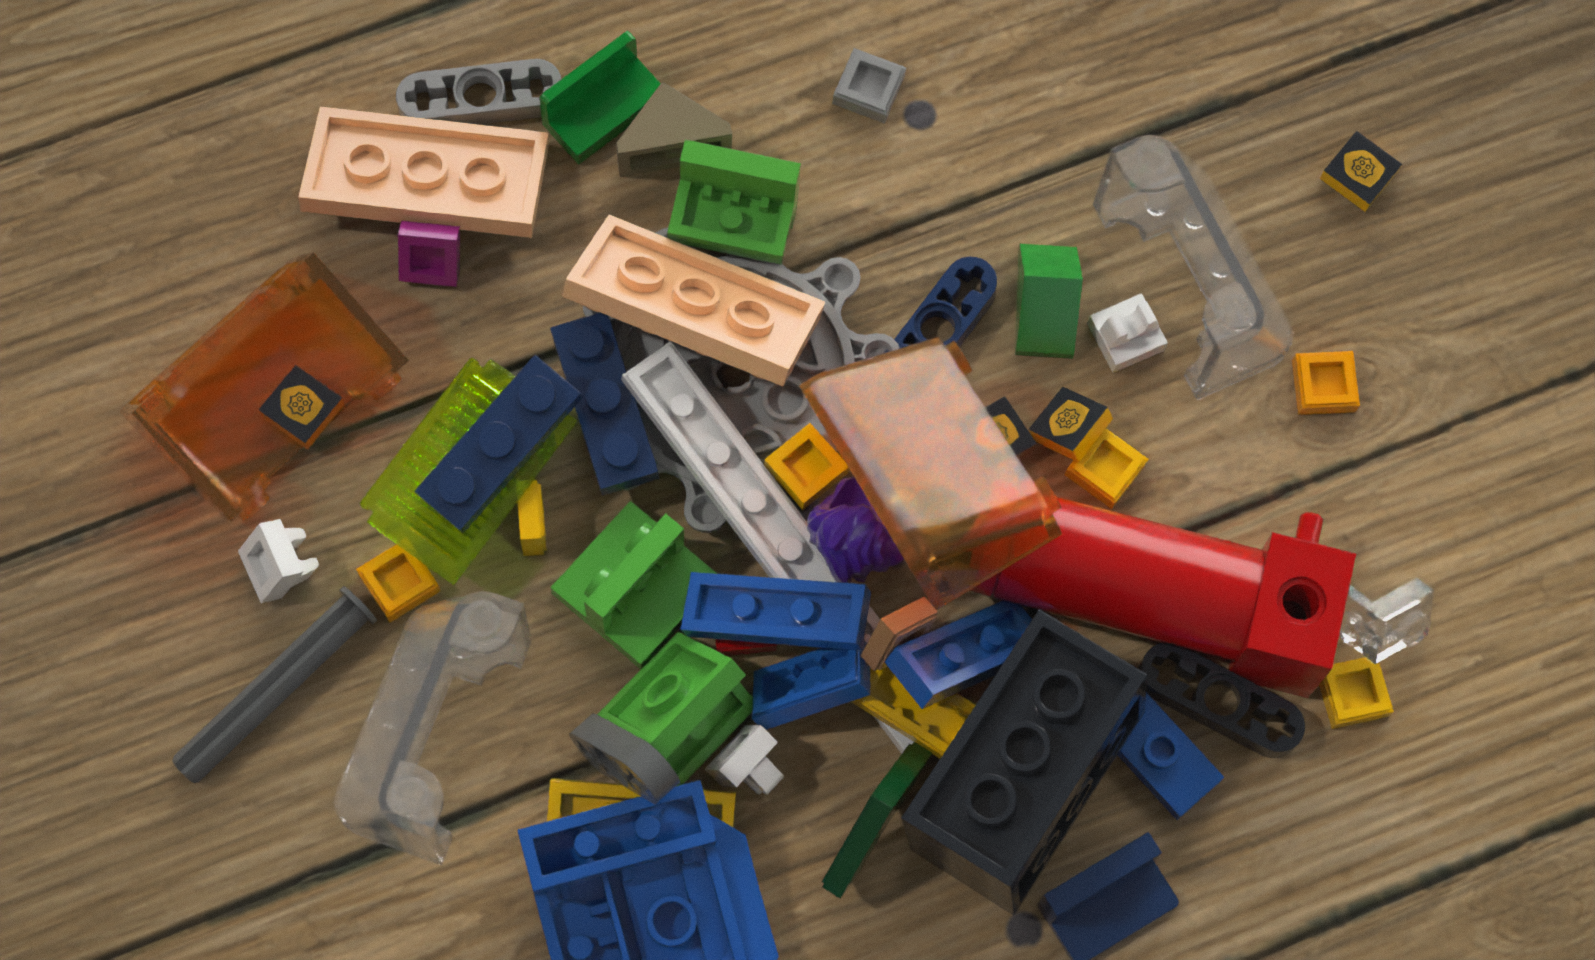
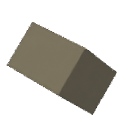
M662 81L616 143L619 176L623 177L680 167V157L685 139L732 149L731 125Z

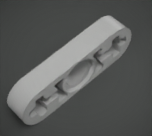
M528 59L417 72L405 77L400 82L396 91V101L400 116L477 125L542 117L539 97H532L530 81L541 79L544 87L543 92H545L561 80V75L552 63L543 59ZM506 81H511L512 102H506L504 85ZM485 83L495 89L496 96L490 104L476 107L465 101L464 93L474 84ZM446 88H453L456 108L449 109ZM427 92L431 100L429 102V109L418 111L415 103L417 102V94Z

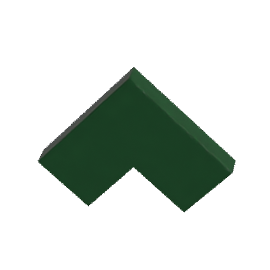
M913 742L912 745L909 743L871 794L823 878L822 882L824 884L822 888L841 899L861 871L887 824L907 798L932 752L916 742Z

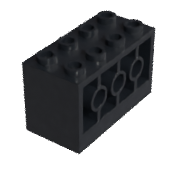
M1039 609L903 814L901 819L910 850L1014 916L1145 713L1147 674Z

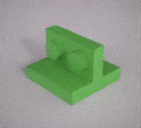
M685 139L680 157V181L667 231V238L684 245L782 265L789 231L793 229L797 211L801 163Z
M630 501L550 588L553 596L639 669H642L681 627L691 572L717 573L684 546V528L665 513L656 523Z
M677 632L597 715L652 745L673 768L680 780L677 786H680L749 716L753 708V697L740 683L746 674L732 658Z

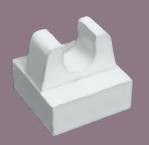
M1142 293L1090 315L1087 322L1113 373L1163 352L1168 344L1148 302L1145 301Z
M281 519L258 524L238 550L261 603L281 599L291 587L307 580L319 566L317 558L298 559L294 549L298 548L307 537L305 531L301 528H284Z
M745 725L705 768L721 786L737 787L743 781L757 794L763 792L768 795L784 778L783 774L766 757L778 742L761 725Z

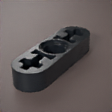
M1159 643L1147 651L1138 669L1147 674L1146 692L1152 699L1264 757L1280 758L1289 754L1304 736V717L1293 703L1189 649L1167 643ZM1166 659L1173 660L1177 664L1174 673L1188 682H1191L1196 672L1205 677L1197 685L1192 694V699L1189 700L1183 697L1189 685L1173 678L1167 685L1159 683L1157 681L1159 671L1151 666L1152 663L1161 666ZM1213 685H1224L1230 688L1237 699L1235 712L1226 716H1220L1211 712L1204 700L1206 689ZM1250 700L1259 704L1252 715L1268 722L1274 715L1282 717L1284 719L1282 729L1290 734V736L1281 735L1273 742L1265 737L1268 728L1259 721L1251 718L1246 724L1245 729L1237 725V723L1247 712Z

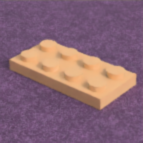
M320 107L298 196L300 212L397 223L411 221L460 226V230L532 238L549 148L548 133Z
M608 215L567 276L562 297L581 304L592 311L601 312L640 328L646 333L655 334L694 350L700 355L714 358L746 371L757 378L768 380L782 387L785 385L818 324L825 305V301L612 215Z

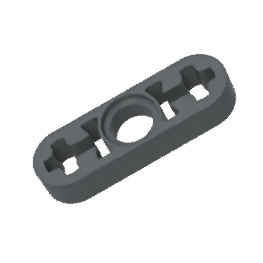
M592 713L569 733L571 740L578 750L599 772L653 804H657L680 783L673 768L652 745L595 713Z

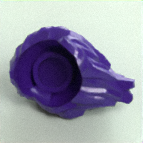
M860 477L842 479L836 486L834 493L827 496L821 504L816 505L807 518V530L810 533L809 542L816 546L825 559L836 582L851 583L852 578L864 583L871 571L886 572L890 566L900 564L915 552L910 544L911 537L906 532V528L899 516H889L883 506V494L878 484Z

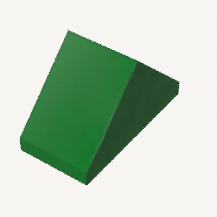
M1019 244L1015 355L1073 359L1083 283L1077 247Z

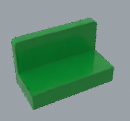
M629 31L624 32L543 92L539 97L542 125L578 165L625 131L661 84L637 58L636 38Z

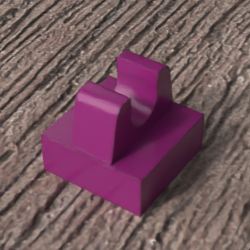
M401 221L398 232L399 281L457 287L460 275V226Z

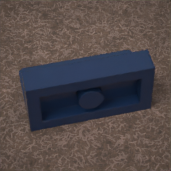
M1149 832L1047 892L1037 903L1039 910L1070 960H1091L1178 906L1179 900L1154 862L1162 852Z

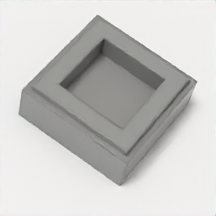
M853 48L834 92L832 104L885 124L904 80L906 67Z

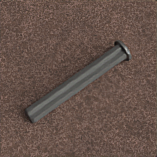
M343 586L339 589L343 596L174 755L172 760L174 766L189 781L196 783L204 778L367 621L372 625L377 621L371 611L348 588Z

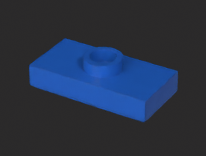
M864 640L862 651L820 648L754 671L752 720L767 730L869 696L870 666L861 657L867 642Z
M1146 692L1145 713L1118 756L1172 816L1179 820L1224 779V776Z

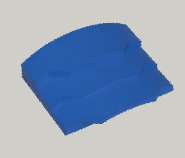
M700 780L674 787L657 804H653L640 796L517 830L551 960H777L779 957L746 835L709 814Z

